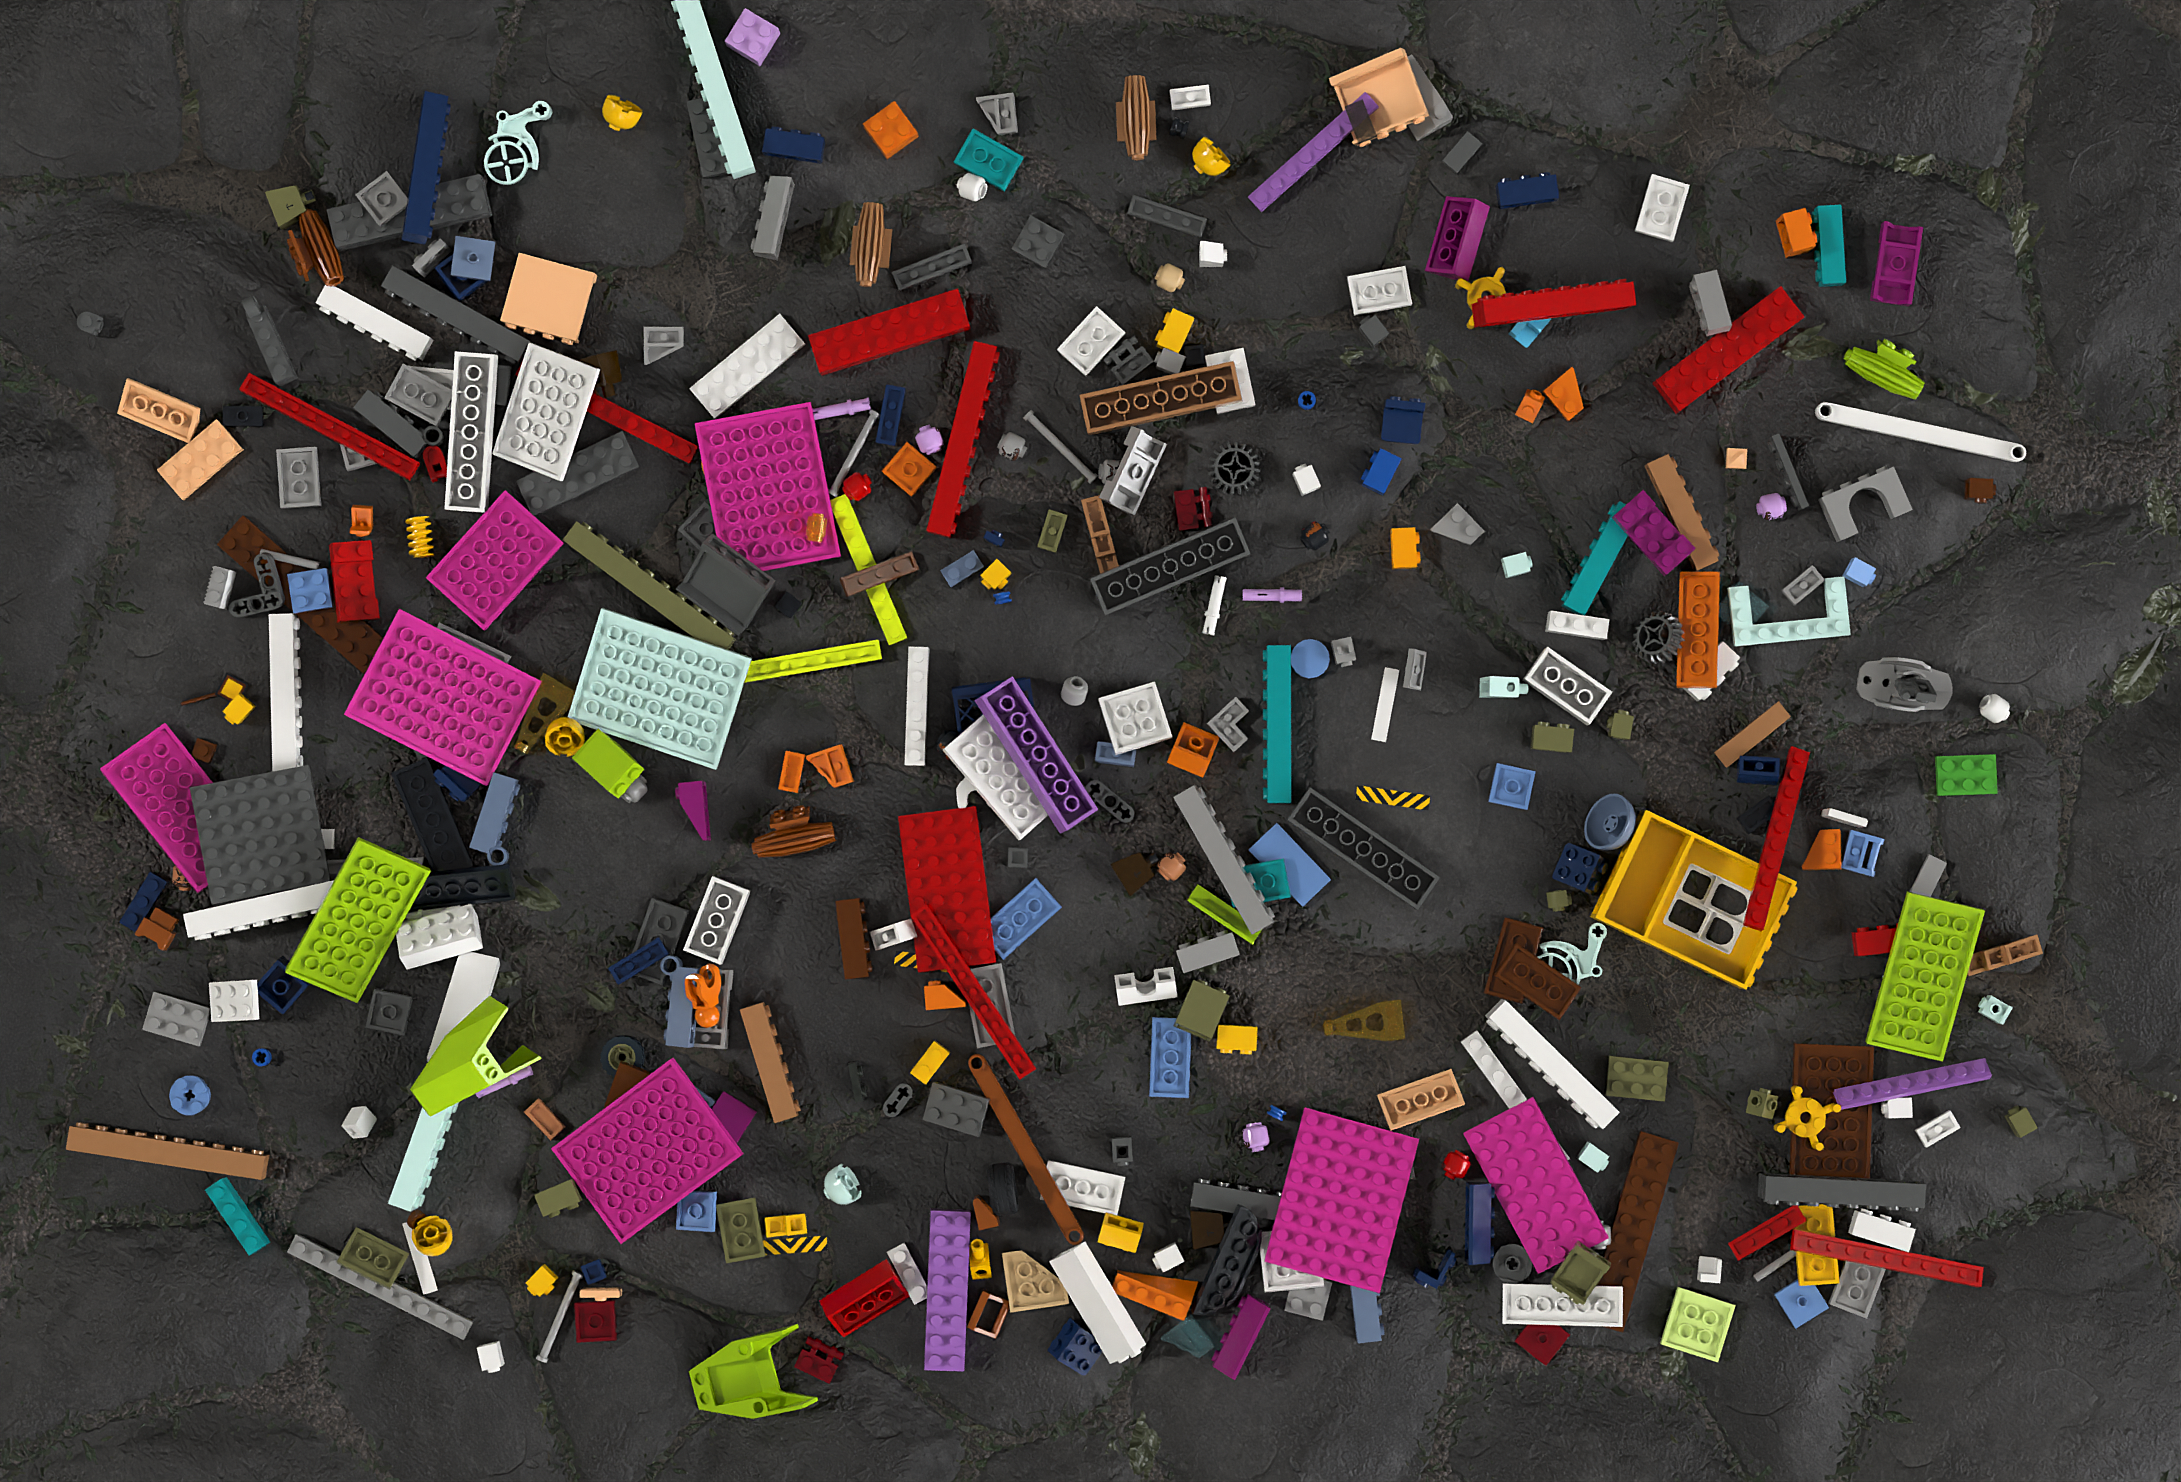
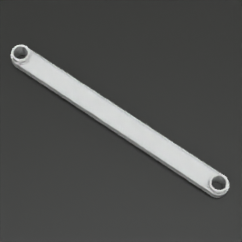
M1828 402L1820 403L1815 409L1816 417L1822 421L2011 462H2019L2026 456V449L2022 445ZM1821 407H1826L1828 409V416H1823L1821 414ZM2014 448L2020 451L2019 458L2014 457Z

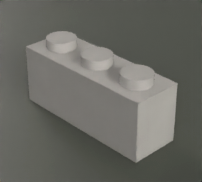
M1227 930L1216 933L1217 937L1209 939V936L1197 939V944L1190 945V942L1179 945L1176 953L1183 973L1240 955L1233 933H1228Z

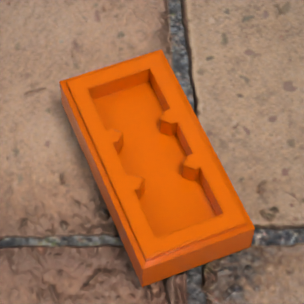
M785 751L779 790L798 793L805 754Z

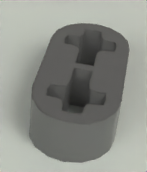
M899 1084L883 1105V1111L886 1116H897L913 1094L912 1087L909 1084ZM905 1087H907V1093L909 1095H904L901 1098V1100H899L897 1098L900 1095L899 1088L904 1089ZM896 1100L898 1102L895 1107L897 1112L892 1111L889 1113L887 1104L892 1105Z

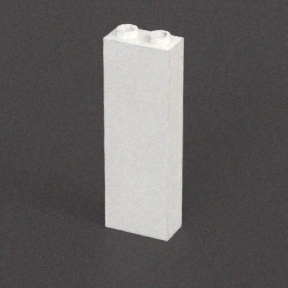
M474 952L458 956L427 1061L430 1060L443 1038L488 996H491L500 967L499 958Z
M1086 1242L1060 1253L1049 1261L1109 1363L1111 1364L1116 1361L1122 1363L1129 1358V1355L1133 1358L1140 1354V1349L1146 1343Z

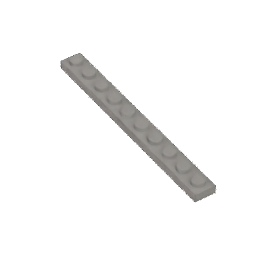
M299 1234L295 1235L287 1253L462 1340L466 1338L474 1322L394 1282L389 1290L337 1264V1260L340 1257L339 1254Z

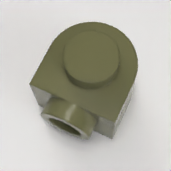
M1565 889L1546 892L1548 908H1552L1553 912L1565 910L1564 906L1572 905L1571 894L1567 893Z

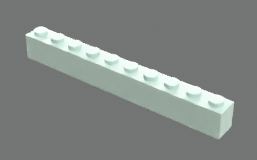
M671 1L674 13L678 12L680 16L677 19L680 31L684 30L686 34L683 37L686 49L690 48L692 52L689 55L692 66L696 65L698 70L695 73L697 83H702L704 88L700 92L703 101H708L710 108L706 110L709 119H714L716 125L712 127L715 137H720L722 143L718 145L721 155H726L728 161L724 163L727 174L732 173L733 179L755 173L756 170L700 1Z

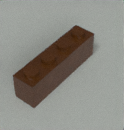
M860 898L835 901L845 979L869 977V972H873L871 960L867 959L870 945L869 941H865L864 934L868 933L867 922L863 921L862 914L865 913L864 901L860 902Z

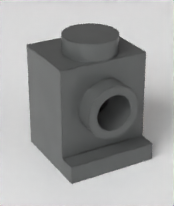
M1131 1136L1112 1137L1113 1163L1117 1162V1166L1129 1165V1162L1133 1161ZM1121 1147L1126 1149V1153L1123 1155L1118 1152Z

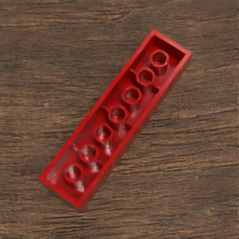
M1621 279L1610 283L1604 281L1593 285L1580 284L1576 287H1571V289L1570 286L1558 287V289L1553 290L1551 288L1540 289V291H1536L1534 294L1533 290L1515 294V296L1514 293H1505L1501 296H1496V298L1495 295H1488L1478 298V302L1471 304L1474 328L1623 310L1635 306L1636 298L1634 282H1627L1626 279Z
M1780 286L1732 322L1730 331L1716 334L1652 384L1675 414H1677L1802 320L1804 315Z
M955 289L810 334L808 337L819 373L822 376L970 330V325L959 290Z

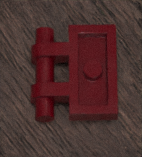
M1207 487L1199 488L1200 496L1194 497L1193 489L1174 492L1179 531L1198 529L1199 520H1204L1205 527L1212 526L1211 519L1213 518V513L1210 512L1209 501L1211 499L1210 495H1208ZM1195 503H1201V514H1197Z
M808 1336L805 1344L812 1346L810 1351L802 1349L794 1367L830 1384L838 1367V1364L832 1362L833 1357L841 1360L844 1353L838 1351V1348L835 1346L830 1347L822 1343V1340L818 1338L815 1340ZM817 1350L828 1354L827 1358L825 1359L817 1355Z

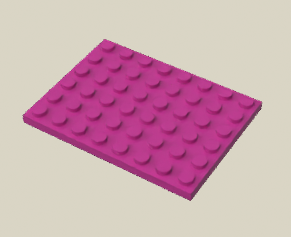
M811 402L695 423L716 537L762 571L841 557Z
M398 609L344 715L487 786L542 681Z
M674 1057L551 1148L620 1244L744 1154Z
M1304 1108L1264 1262L1380 1293L1419 1139Z

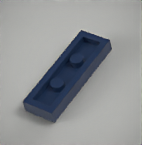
M886 385L876 443L896 446L906 388Z
M149 872L119 923L136 932L143 918L148 917L168 881L153 872Z
M660 937L608 969L617 984L620 985L669 955V952Z

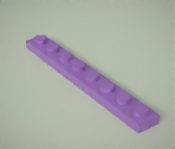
M1364 92L1248 196L1249 200L1260 212L1264 211L1379 108L1378 105Z
M1983 1058L1834 1089L1833 1094L1837 1104L1843 1110L1987 1080L1991 1078L1992 1074L1986 1059Z

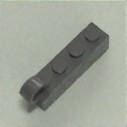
M253 295L243 299L242 304L246 311L247 320L274 382L282 386L298 379L268 308L263 304L259 306Z
M367 390L353 407L416 459L419 458L429 445L439 446L444 441V433L440 428L429 426L425 430L421 427L418 430L413 426L415 422L407 415L402 417L398 414L399 409L391 402L387 405L382 401L384 396L376 390L374 392ZM432 430L439 432V439L436 442H429L428 434Z

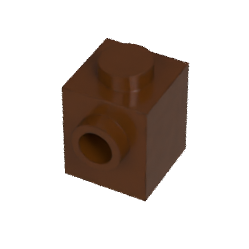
M1968 478L1965 480V500H1975L1974 503L1984 504L1987 503V500L1993 499V496L1996 494V484H1993V479Z

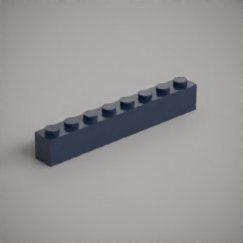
M425 91L422 98L401 239L404 241L425 245L427 238L432 236L433 227L430 226V220L433 221L435 216V209L432 208V205L437 201L438 191H435V185H439L441 175L437 171L438 167L441 168L443 156H440V150H444L446 141L442 136L443 133H446L448 127L445 115L449 116L451 104L447 103L448 96Z

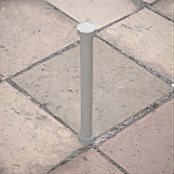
M870 410L868 420L833 485L828 489L829 494L834 497L838 496L837 492L875 421L877 418H880L881 414L874 410Z
M1030 410L1023 419L1025 421L1028 420L1091 484L1098 475L1096 473L1093 474Z
M576 1270L572 1272L573 1277L541 1353L536 1357L541 1362L547 1363L548 1361L547 1356L580 1278L582 1279L584 1276L581 1272Z

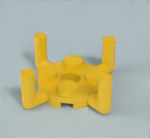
M1500 267L1495 272L1494 277H1483L1475 280L1472 284L1462 278L1458 279L1455 287L1468 290L1467 304L1471 310V304L1478 302L1477 299L1481 298V294L1485 291L1495 295V298L1506 293L1503 284L1500 282L1505 269ZM1473 314L1467 323L1468 329L1474 328Z
M1794 1085L1791 1087L1794 1101L1790 1103L1785 1113V1121L1775 1124L1774 1130L1783 1133L1788 1128L1800 1137H1809L1812 1148L1821 1151L1824 1146L1818 1141L1816 1135L1825 1127L1826 1114L1833 1111L1839 1112L1841 1106L1831 1103L1822 1107L1816 1100L1802 1097V1088ZM1803 1112L1810 1114V1120L1807 1123H1803L1800 1120Z

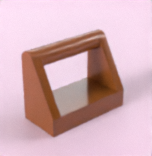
M976 1195L973 1200V1206L979 1230L999 1226L998 1216L993 1214L992 1208L980 1195Z
M983 1289L967 1328L997 1338L1009 1310V1301ZM988 1298L1003 1303L991 1331L977 1325Z

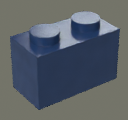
M1740 756L1737 763V783L1777 785L1780 758Z

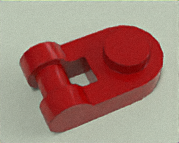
M438 446L426 447L423 452V459L431 481L434 483L439 481V478H447V462L443 451ZM440 464L442 469L435 471L434 466Z

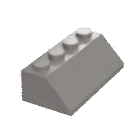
M770 176L769 181L765 182L764 193H766L765 200H761L759 209L762 212L761 219H757L755 230L758 231L757 237L753 238L751 243V250H753L755 256L778 261L795 185L792 177Z

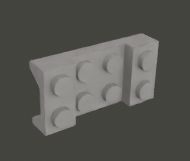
M1131 426L1124 441V445L1128 446L1113 480L1106 481L1099 498L1126 513L1135 515L1167 444L1144 433V430Z

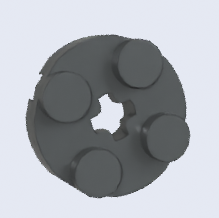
M1510 1243L1500 1246L1494 1253L1492 1267L1500 1280L1505 1283L1516 1284L1529 1276L1532 1270V1261L1524 1247ZM1511 1258H1515L1517 1266H1513L1512 1269H1509L1507 1261H1510Z

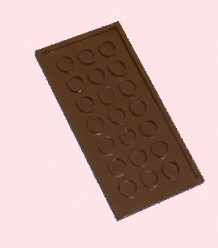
M1794 1043L1792 1086L1801 1087L1803 1090L1801 1093L1802 1097L1814 1099L1822 1107L1831 1103L1837 1104L1833 1094L1834 1089L1873 1081L1874 1047ZM1872 1104L1827 1113L1825 1127L1816 1135L1818 1141L1824 1146L1821 1151L1812 1148L1809 1137H1800L1791 1132L1789 1174L1870 1178ZM1803 1112L1800 1120L1803 1123L1809 1122L1810 1114Z

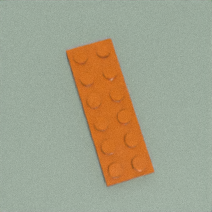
M1680 572L1678 622L1683 625L1681 629L1685 633L1681 637L1685 641L1680 642L1682 648H1678L1677 688H1717L1720 572Z

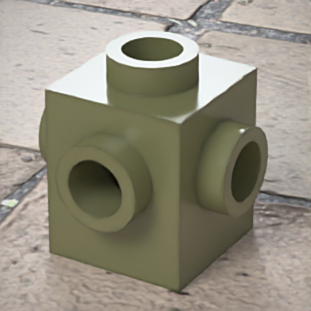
M1760 1088L1759 1091L1751 1090L1746 1113L1773 1119L1777 1108L1778 1096L1771 1095V1090Z

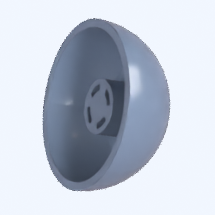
M1608 794L1599 799L1590 809L1585 821L1584 833L1589 845L1606 851L1615 850L1625 845L1632 838L1636 829L1637 819L1631 803L1619 794Z

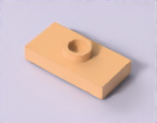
M585 1287L580 1290V1298H595V1301H606L607 1298H619L622 1296L621 1287Z

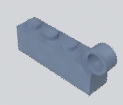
M493 772L469 848L488 853L487 858L490 864L503 865L507 863L509 854L505 848L501 847L502 841L500 838L502 833H505L507 830L508 822H506L508 814L511 815L514 803H512L514 795H518L520 784H518V779ZM498 849L504 854V859L500 863H496L492 859L493 852Z
M666 956L661 961L660 967L664 974L670 976L672 987L668 992L670 1006L666 1011L668 1025L664 1031V1040L668 1046L691 1048L694 1047L696 1009H693L692 1002L686 996L685 978L693 973L699 974L701 968L683 967L679 957ZM670 959H673L677 964L674 972H670L667 969V962ZM692 980L693 985L697 986V983Z
M1350 1286L1357 1343L1382 1341L1381 1335H1384L1383 1323H1379L1382 1308L1381 1303L1377 1304L1376 1297L1380 1296V1293Z

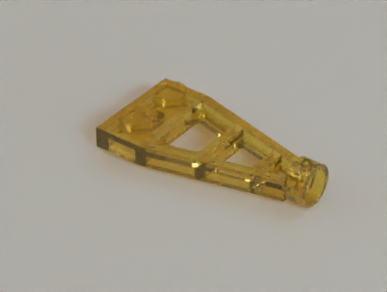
M545 673L540 678L542 682L527 709L519 738L514 745L515 748L525 754H528L531 747L546 733L548 725L555 719L562 717L569 710L575 695V691ZM543 697H547L557 705L556 709L549 716H542L538 712V705ZM534 716L544 721L543 726L537 733H532L528 729ZM522 740H526L528 745L522 743Z
M1401 1000L1378 1002L1334 1020H1323L1325 1036L1341 1035L1380 1041L1405 1039ZM1380 1013L1382 1015L1383 1029L1381 1031L1369 1030L1366 1027V1018L1372 1014ZM1360 1018L1362 1029L1360 1031H1348L1346 1022L1350 1019ZM1332 1024H1335V1025H1336V1030H1335V1031H1333V1026H1332Z

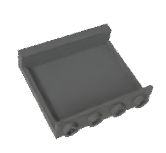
M711 534L700 546L701 551L683 582L676 590L739 636L750 624L776 580L714 534Z

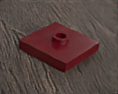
M615 1300L574 1303L576 1343L617 1340Z
M1527 1324L1514 1341L1547 1366L1570 1334L1558 1325Z

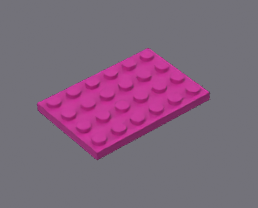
M505 490L427 575L426 579L485 631L562 547L564 542Z

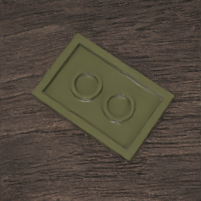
M1609 1056L1605 1095L1665 1101L1669 1062Z
M756 1197L716 1204L726 1263L765 1257Z
M356 1227L338 1258L337 1264L390 1290L409 1257V1253Z

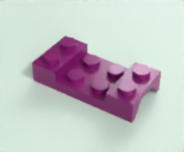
M1887 221L1881 223L1878 241L1880 244L1870 301L1907 307L1912 304L1923 227H1905L1893 225Z
M1642 490L1618 511L1612 519L1662 575L1665 576L1696 548L1683 534L1679 533L1655 506V502Z

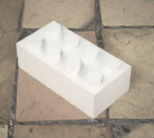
M1549 647L1542 651L1523 679L1528 685L1586 725L1591 724L1612 694V691Z
M712 876L683 950L717 964H723L751 890Z
M471 904L402 923L396 933L399 957L406 969L483 948L478 916Z

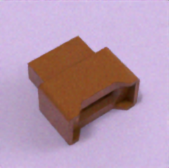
M155 907L150 917L143 918L135 935L146 936L155 941L160 950L167 951L177 934L173 929L179 919L159 907Z

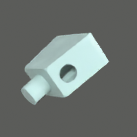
M1488 676L1480 678L1479 698H1517L1519 694L1528 693V683L1519 682L1518 677Z

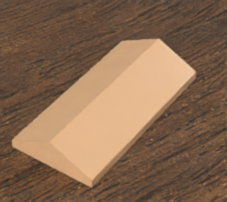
M130 378L126 379L117 414L186 443L192 440L200 420L199 407Z
M1452 1069L1377 1095L1390 1131L1465 1105Z

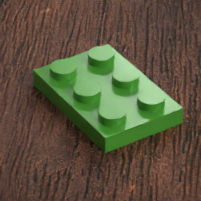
M1996 754L1935 757L1937 796L1998 794Z

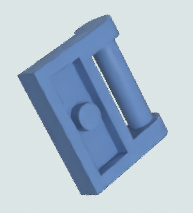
M1850 830L1841 860L1842 869L1874 877L1876 860L1884 839ZM1868 842H1872V849L1865 869L1862 868Z

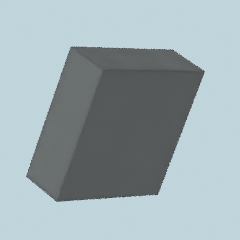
M1008 847V867L1028 868V848Z

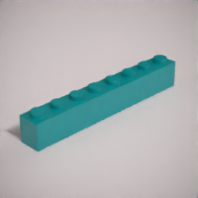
M1267 645L1266 650H1263V662H1266V670H1263V681H1266V689H1263V701H1266V709H1263V721H1267V728H1263V740H1267V748H1263V760H1267V768H1263V780H1267V787H1263V799H1267V803H1291V645Z

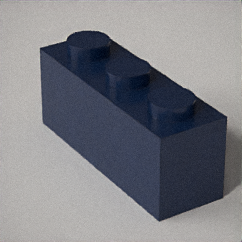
M771 127V129L765 130L762 152L765 156L822 164L825 139L819 133L810 132V135L802 134V131L792 129L790 132H786L780 127Z
M1550 172L1541 173L1539 177L1531 178V175L1519 177V180L1513 181L1512 178H1504L1495 186L1499 209L1554 202L1559 199L1556 174L1550 175Z

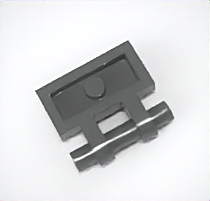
M1135 336L1129 340L1125 339L1121 346L1114 351L1108 352V356L1103 359L1106 365L1113 361L1115 362L1116 366L1111 371L1122 385H1125L1154 363L1143 346L1137 350L1134 349L1133 346L1138 343ZM1128 351L1130 355L1121 361L1119 356Z
M1897 678L1895 680L1894 686L1899 696L1904 700H1908L1910 696H1913L1921 703L1936 701L1937 694L1929 680L1910 678L1909 680Z

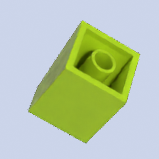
M599 728L572 757L573 760L618 799L644 771V768L627 751Z

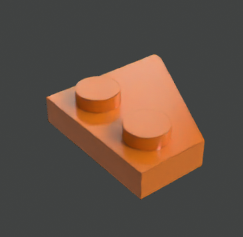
M1573 367L1543 391L1545 396L1567 421L1584 408Z
M842 744L805 756L834 788L854 782Z
M1820 830L1802 866V870L1842 869L1841 830Z

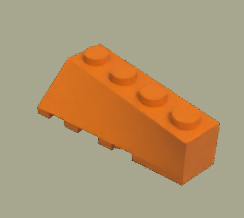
M1117 1270L1112 1287L1116 1294L1184 1321L1198 1281Z

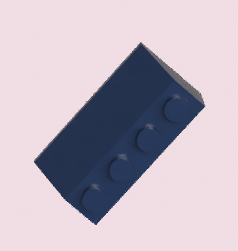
M1466 1182L1465 1262L1468 1265L1490 1263V1258H1494V1246H1491V1238H1494V1226H1491V1219H1494L1495 1210L1494 1207H1491V1199L1495 1198V1187H1491L1489 1182Z

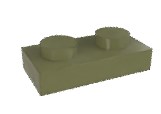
M1048 510L1037 548L1054 553L1057 552L1068 515Z

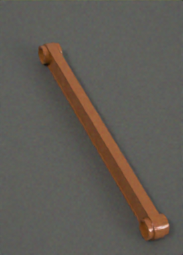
M972 1055L968 1061L971 1072L984 1095L990 1098L989 1103L1058 1226L1070 1244H1080L1084 1239V1232L983 1055ZM976 1057L982 1060V1066L979 1069L975 1068L972 1064L973 1059ZM1074 1230L1080 1233L1078 1241H1073L1070 1238L1071 1231Z

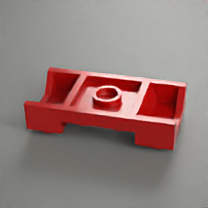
M371 540L329 544L337 623L379 619L378 599L375 596Z

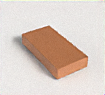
M540 1098L524 1111L550 1141L566 1127Z

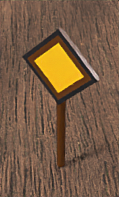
M226 673L216 692L186 700L180 704L183 706L215 696L230 703L238 694L244 695L249 684Z

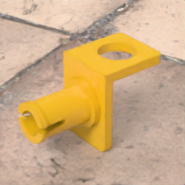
M975 1239L969 1245L972 1279L991 1278L988 1243ZM978 1270L986 1271L984 1274H977L976 1272Z

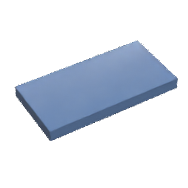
M1278 823L1271 827L1248 849L1260 863L1284 858L1290 893L1302 907L1331 880Z
M1037 878L991 917L994 948L1003 960L1062 908Z
M1152 1017L1149 1096L1189 1098L1191 1034L1173 1026L1176 1018Z

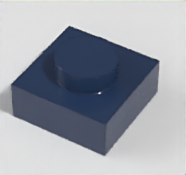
M992 530V532L986 531L983 537L984 540L1002 548L1005 542L1002 538L1003 535L995 530Z
M600 1259L581 1266L588 1285L607 1277Z

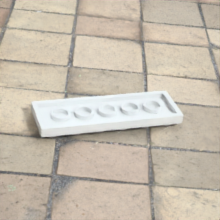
M779 314L689 389L716 419L801 349L805 343Z
M1503 1283L1502 1323L1623 1327V1286H1596L1587 1298L1584 1305L1580 1303L1577 1305L1569 1299V1295L1566 1293H1559L1554 1290L1552 1284Z

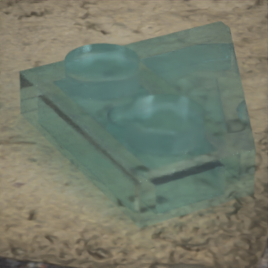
M1192 1314L1161 1336L1163 1341H1168L1176 1345L1177 1348L1190 1352L1191 1355L1197 1358L1202 1357L1215 1347L1214 1342Z

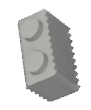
M213 566L211 578L209 579L210 582H208L209 586H207L208 589L205 594L206 597L204 598L205 601L203 602L206 605L227 610L236 572Z

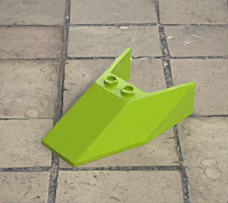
M488 996L443 1038L411 1087V1092L428 1116L431 1117L542 1059L539 1055L522 1045L500 1066L487 1049L486 1044L508 1011V1008L493 997Z
M798 1324L732 1341L691 1369L689 1374L699 1410L754 1419L803 1409L817 1402V1397L781 1390L770 1351L774 1344L799 1328Z

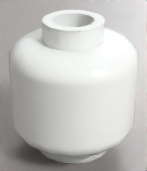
M967 173L963 178L960 177L957 182L959 194L963 198L978 201L980 198H984L987 192V184H985L983 177Z
M1997 694L1987 695L1980 702L1981 715L1993 723L2006 720L2010 714L2009 703Z

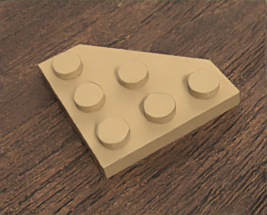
M1022 1250L1002 1253L1010 1313L1069 1304L1068 1293L1058 1277Z

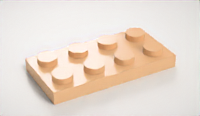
M216 419L158 468L157 471L178 496L185 500L244 449L220 421Z

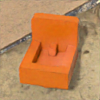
M1527 389L1515 415L1533 423L1545 397L1537 390Z
M353 505L351 507L352 526L350 534H355L359 537L367 536L373 529V506Z

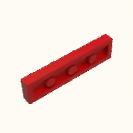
M1793 1205L1729 1242L1728 1245L1739 1261L1803 1224L1807 1219L1799 1206Z

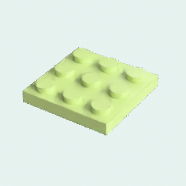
M1677 1287L1660 1344L1718 1362L1736 1305Z

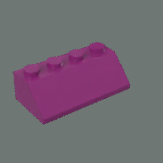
M1446 196L1425 268L1426 272L1453 280L1462 278L1469 281L1490 206L1473 198Z
M1247 1294L1246 1298L1242 1296L1237 1306L1240 1310L1237 1315L1233 1314L1229 1322L1231 1328L1228 1333L1224 1332L1220 1340L1222 1346L1219 1351L1215 1350L1211 1358L1214 1368L1234 1380L1271 1309L1268 1303L1250 1294Z

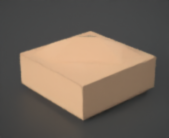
M1727 448L1726 468L1746 469L1747 449Z

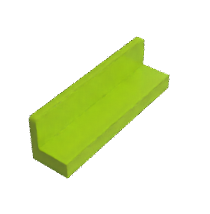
M1198 884L1187 899L1188 902L1252 945L1262 931L1251 934L1237 910Z

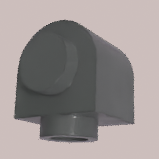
M83 312L77 318L78 327L94 336L101 332L104 323L101 316L91 312Z

